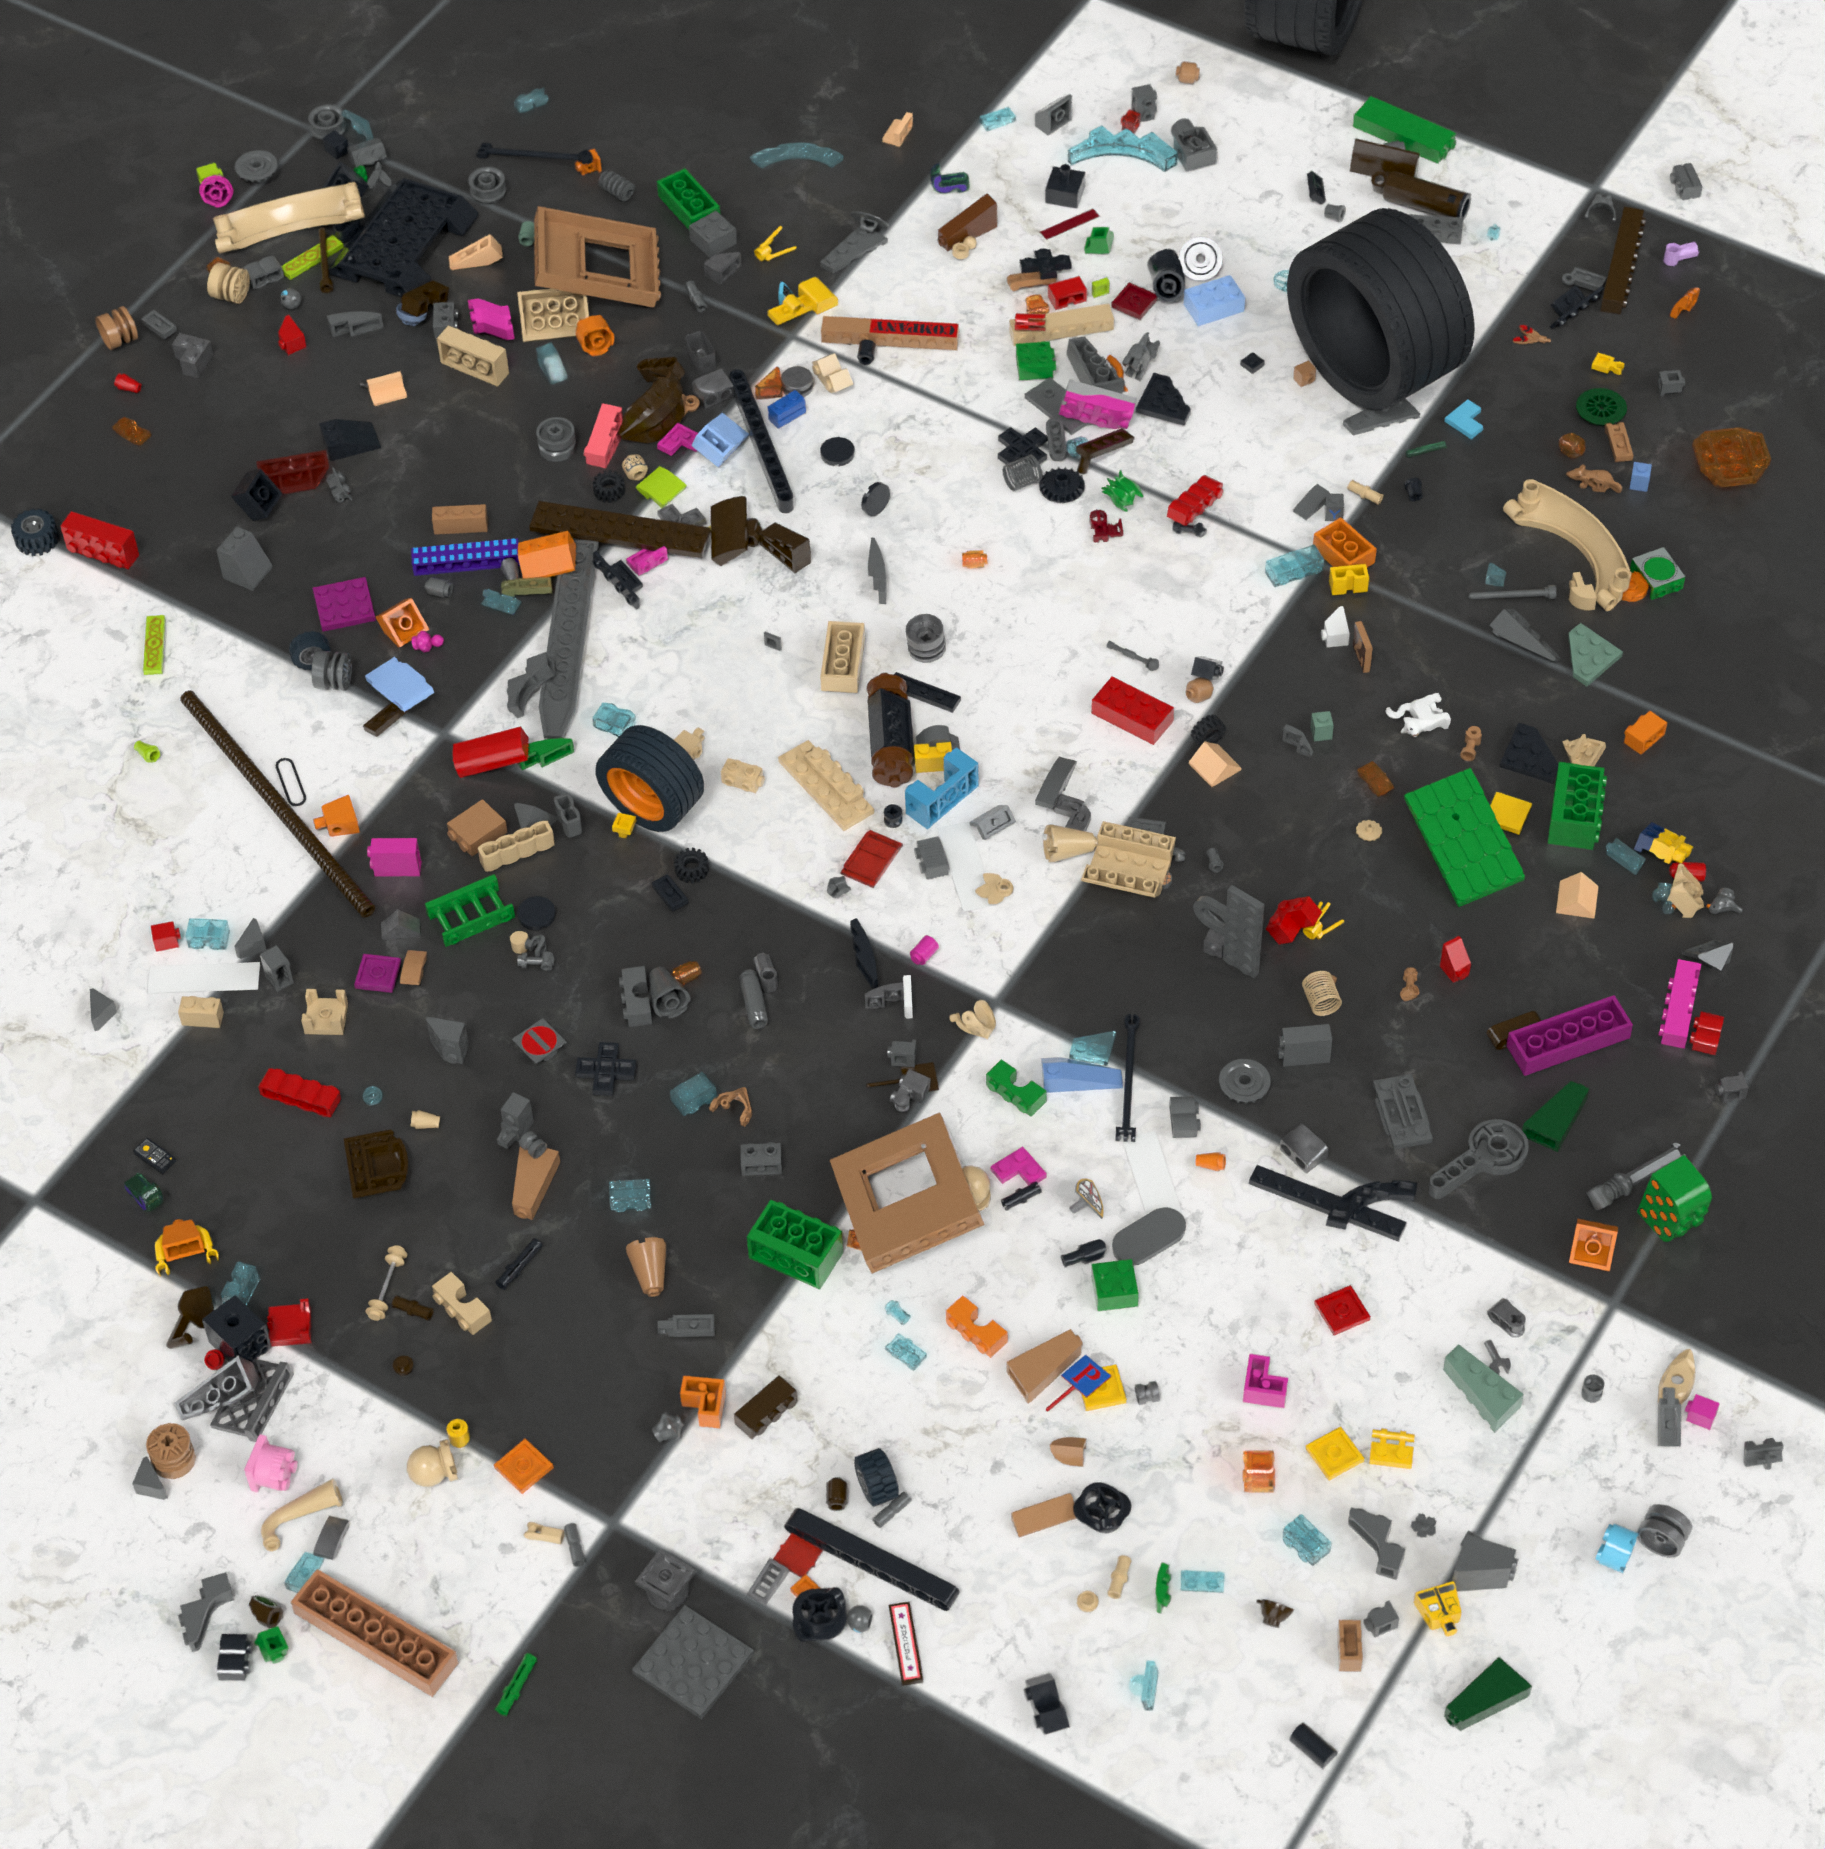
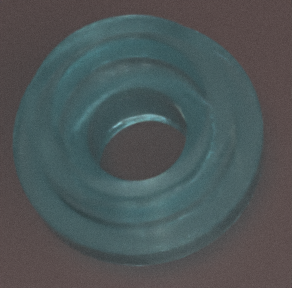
M1493 224L1488 228L1487 236H1489L1491 241L1493 239L1497 240L1501 228L1497 224Z
M375 1086L367 1087L363 1093V1100L368 1105H376L383 1098L382 1091Z

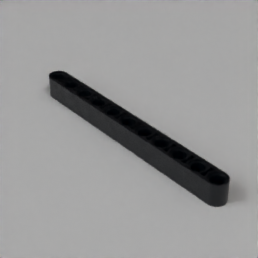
M740 369L732 370L729 377L733 384L734 399L778 510L781 513H790L794 509L793 493L746 375Z

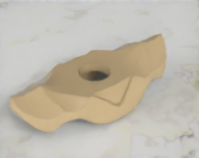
M1691 1349L1681 1352L1665 1370L1658 1386V1403L1659 1398H1663V1387L1675 1388V1398L1679 1399V1404L1681 1405L1690 1396L1695 1383V1363ZM1674 1376H1680L1684 1382L1682 1384H1675L1671 1379Z

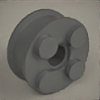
M321 105L313 109L309 114L310 130L316 139L323 140V137L334 130L342 135L346 130L344 112L338 106Z
M482 167L473 171L469 176L470 194L478 202L496 203L506 193L504 174L497 168Z

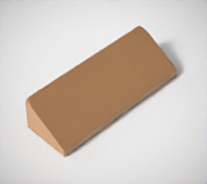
M1071 1493L1012 1512L1011 1521L1018 1537L1020 1538L1076 1519L1073 1513V1497Z

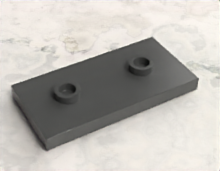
M1051 377L1025 393V399L1050 419H1060L1063 422L1064 430L1070 435H1073L1089 424L1059 415L1062 398L1066 389Z

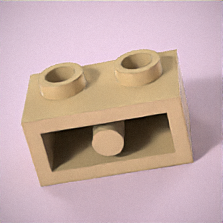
M182 996L178 1014L183 1026L220 1028L224 1011L220 999L214 997Z

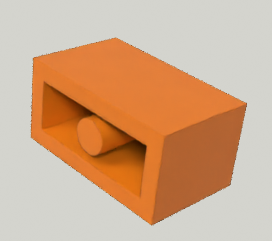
M1649 711L1645 715H1641L1634 725L1627 727L1624 733V743L1642 755L1665 735L1667 722L1652 711Z

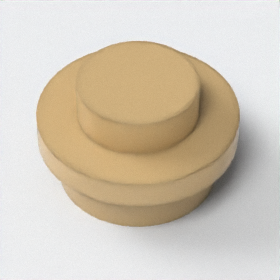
M1084 1591L1077 1598V1606L1084 1612H1092L1098 1607V1597L1092 1591Z

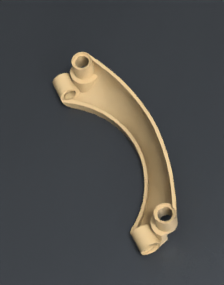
M352 182L286 196L214 217L218 237L215 242L220 254L241 249L284 233L320 225L345 223L365 218L357 184Z
M1526 480L1523 484L1522 492L1518 494V500H1509L1504 505L1503 511L1520 526L1534 527L1552 532L1576 546L1585 555L1593 569L1596 582V602L1606 611L1612 610L1622 600L1623 592L1628 590L1631 579V571L1619 545L1605 526L1583 506L1559 491L1536 480Z

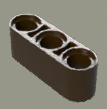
M1531 1011L1495 1024L1486 1033L1497 1050L1507 1048L1509 1032L1542 1020L1536 1011Z

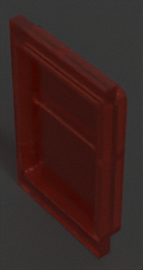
M869 830L849 856L840 873L843 876L874 888L903 847V843Z

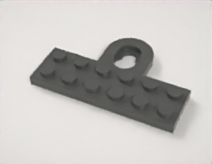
M1233 885L1227 890L1226 906L1211 897H1199L1193 905L1194 912L1204 925L1224 936L1223 960L1228 965L1241 970L1245 975L1255 978L1259 974L1264 903ZM1210 911H1212V912H1214L1215 914L1219 915V916L1223 919L1224 922L1220 921V920H1219L1214 914H1212Z

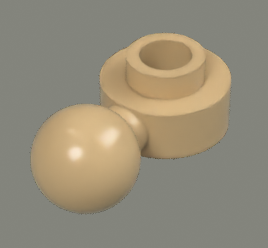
M968 236L964 239L963 243L954 244L952 255L957 259L967 258L969 250L976 247V239L973 236Z

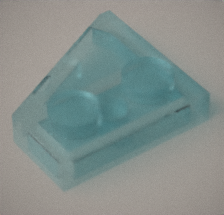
M1111 1031L1074 1038L1069 1059L1108 1066L1116 1032Z

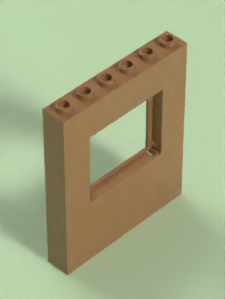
M538 206L534 218L535 286L655 307L656 301L660 300L661 291H658L660 287V280H658L660 269H657L659 265V258H657L659 247H657L658 236H656V228ZM585 242L629 250L630 279L585 271Z
M940 1112L830 1160L862 1254L872 1274L985 1225L950 1133ZM925 1152L937 1184L879 1209L867 1176Z

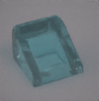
M1489 563L1485 584L1503 587L1506 571L1493 563Z

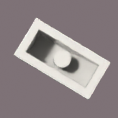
M1340 606L1325 621L1324 629L1321 630L1322 640H1325L1326 647L1347 646L1349 643V629L1343 606Z

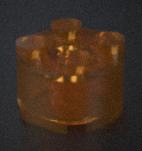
M1274 1450L1243 1451V1463H1245V1469H1243L1244 1492L1274 1493Z

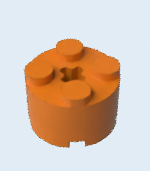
M601 315L578 321L575 334L582 349L592 356L606 353L609 346L614 343V334L606 320Z

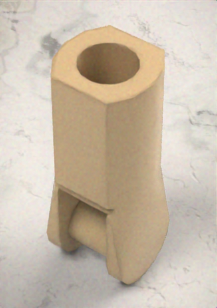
M528 1522V1530L524 1533L525 1538L562 1544L565 1534L563 1529Z

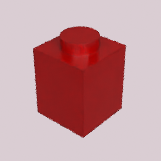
M173 921L151 925L152 939L156 952L179 947L178 940L181 939L179 928H175Z

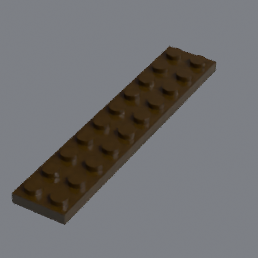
M538 501L529 526L532 532L552 535L569 531L572 538L652 551L665 546L667 553L696 558L703 557L711 533L710 527Z

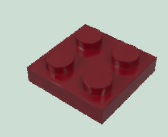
M1129 282L1111 302V307L1141 320L1158 300V297L1155 293Z

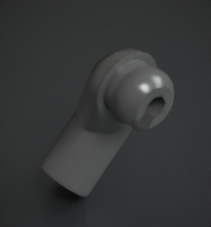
M1174 846L1173 856H1175V861L1184 862L1185 851Z

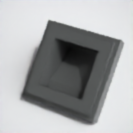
M765 631L764 644L781 651V637Z

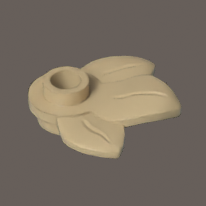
M984 873L983 879L986 884L975 890L978 896L988 898L989 904H998L1003 901L1004 897L1010 896L1013 893V885L1008 879H1002L998 874Z

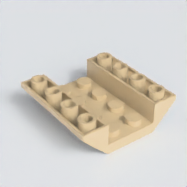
M1103 821L1097 835V848L1091 864H1087L1081 881L1154 898L1159 896L1167 871H1169L1176 837Z

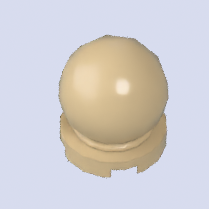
M973 1165L963 1166L979 1211L984 1210L985 1207L989 1206L991 1200L989 1177L980 1167Z
M449 1440L440 1441L438 1448L431 1445L421 1446L411 1453L407 1461V1473L415 1484L431 1487L441 1483L444 1477H448L450 1481L458 1480L455 1461L449 1448Z

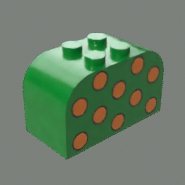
M1683 1155L1652 1174L1637 1213L1664 1242H1669L1676 1237L1683 1236L1689 1229L1698 1227L1704 1222V1216L1709 1211L1708 1207L1712 1200L1711 1191L1703 1176L1688 1158Z

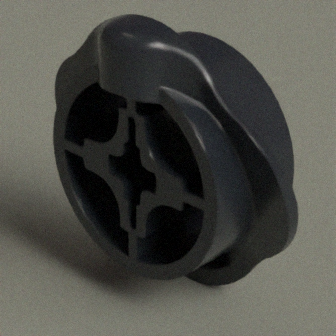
M1095 1482L1085 1487L1073 1505V1513L1076 1519L1100 1533L1116 1531L1131 1511V1501L1128 1496L1118 1491L1115 1487L1103 1482ZM1096 1497L1095 1502L1090 1503V1505L1085 1506V1503L1089 1498ZM1114 1510H1119L1117 1516L1108 1518L1109 1514L1113 1513Z
M840 1588L809 1589L796 1597L792 1607L793 1630L797 1639L801 1642L829 1640L837 1637L843 1631L847 1618L846 1601ZM833 1610L835 1612V1618L831 1617L830 1611ZM804 1611L808 1612L807 1619L803 1616Z

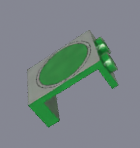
M1664 547L1632 558L1630 571L1632 573L1634 571L1641 573L1651 587V600L1683 589L1685 575Z

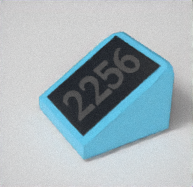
M781 282L779 287V305L783 304L785 297L793 294L784 282Z

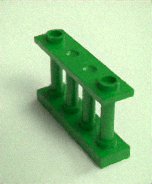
M495 874L425 903L429 919L438 918L445 930L442 933L445 947L515 918L512 903L504 906L496 893L499 891V885ZM486 896L491 897L497 910L488 914L479 899ZM470 903L474 905L480 916L469 921L462 909V906ZM455 910L462 925L452 929L444 914Z

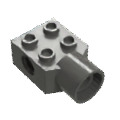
M1187 118L1180 119L1172 125L1171 134L1174 137L1173 151L1185 171L1217 163V147L1205 127H1195L1191 120Z

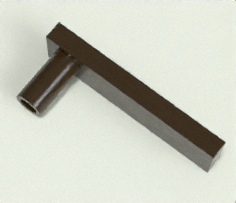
M1121 428L1077 445L1075 452L1081 455L1077 471L1080 474H1086L1091 459L1133 443L1134 436Z

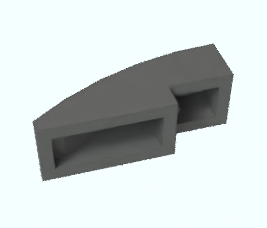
M355 311L327 316L329 329L333 337L348 332L352 337L384 328L381 313Z

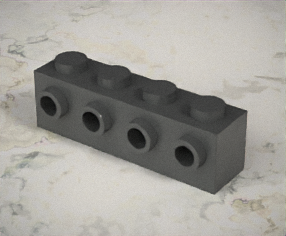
M1408 214L1429 229L1441 243L1461 244L1463 218Z

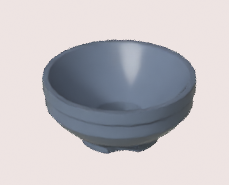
M402 303L396 307L397 316L406 325L415 326L426 319L427 313L416 317L402 311Z

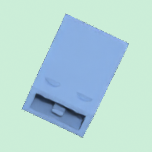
M721 413L696 435L691 446L719 468L749 434L724 413Z

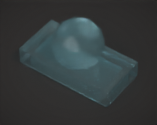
M1146 1661L1145 1675H1134L1129 1681V1690L1134 1695L1141 1696V1702L1145 1711H1153L1159 1675L1154 1661Z

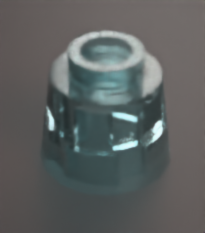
M1079 436L1068 440L1066 445L1069 454L1074 458H1078L1080 454L1075 452L1077 445L1087 442L1088 439Z

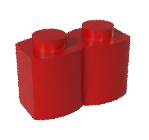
M1701 1011L1700 1017H1695L1693 1028L1697 1030L1692 1032L1689 1042L1693 1044L1692 1050L1716 1055L1724 1021L1723 1016Z

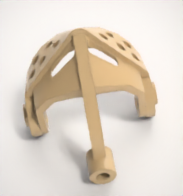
M979 1000L975 1003L974 1012H964L962 1021L959 1013L950 1015L951 1022H956L960 1029L987 1040L996 1026L993 1011L984 1000Z

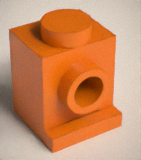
M595 149L589 150L593 155L592 163L584 165L578 162V160L575 162L577 171H580L582 175L597 170L598 172L602 171L601 160Z

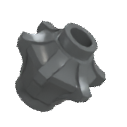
M664 1412L656 1426L652 1427V1431L659 1442L668 1439L678 1440L681 1438L680 1432L684 1423L679 1415L674 1416Z

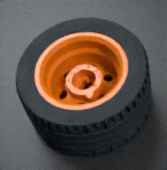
M634 725L627 728L598 759L595 767L598 784L608 800L621 813L636 816V824L656 832H666L673 829L697 803L704 792L702 773L686 750L668 735L645 725Z

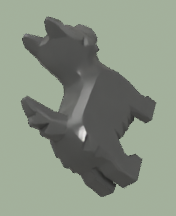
M1149 332L1143 335L1139 343L1132 345L1122 361L1123 366H1128L1125 372L1126 376L1132 378L1134 372L1137 371L1135 380L1141 381L1149 361L1156 357L1160 346L1159 340L1154 343L1150 342Z

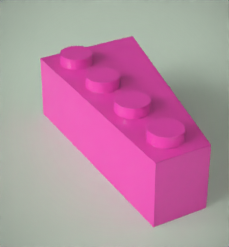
M1680 959L1677 961L1674 978H1670L1668 989L1671 990V994L1667 993L1665 1005H1668V1009L1664 1008L1662 1015L1665 1025L1661 1024L1659 1036H1662L1661 1044L1685 1049L1701 969L1700 963Z

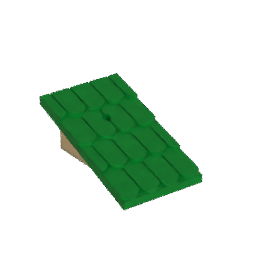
M1471 768L1404 795V799L1458 907L1525 879L1523 869L1514 855L1512 847Z

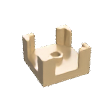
M306 989L307 1012L302 1014L301 1020L305 1034H344L348 1008L345 990H336L337 999L318 998L316 989Z

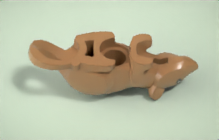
M1581 465L1580 468H1575L1566 473L1569 478L1577 481L1581 480L1583 482L1580 483L1581 488H1586L1589 485L1593 487L1592 490L1595 492H1605L1611 488L1615 492L1620 493L1623 489L1606 470H1587L1585 465Z

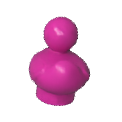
M423 630L417 636L412 637L414 650L429 652L432 646L440 647L444 642L441 635H434L431 638L429 633Z

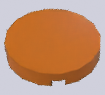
M1635 571L1634 573L1631 572L1630 585L1628 590L1623 592L1622 600L1634 602L1643 599L1647 595L1648 582L1642 574Z

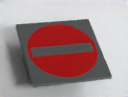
M543 1018L512 1039L535 1064L542 1060L548 1061L557 1054L560 1047L567 1043Z

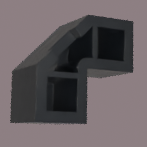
M1048 1673L1025 1680L1027 1688L1023 1689L1026 1700L1030 1701L1035 1716H1033L1036 1728H1040L1044 1735L1069 1728L1065 1706L1059 1699L1053 1676Z

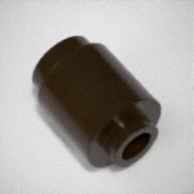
M838 1477L832 1478L826 1483V1504L833 1511H841L845 1509L847 1504V1482Z

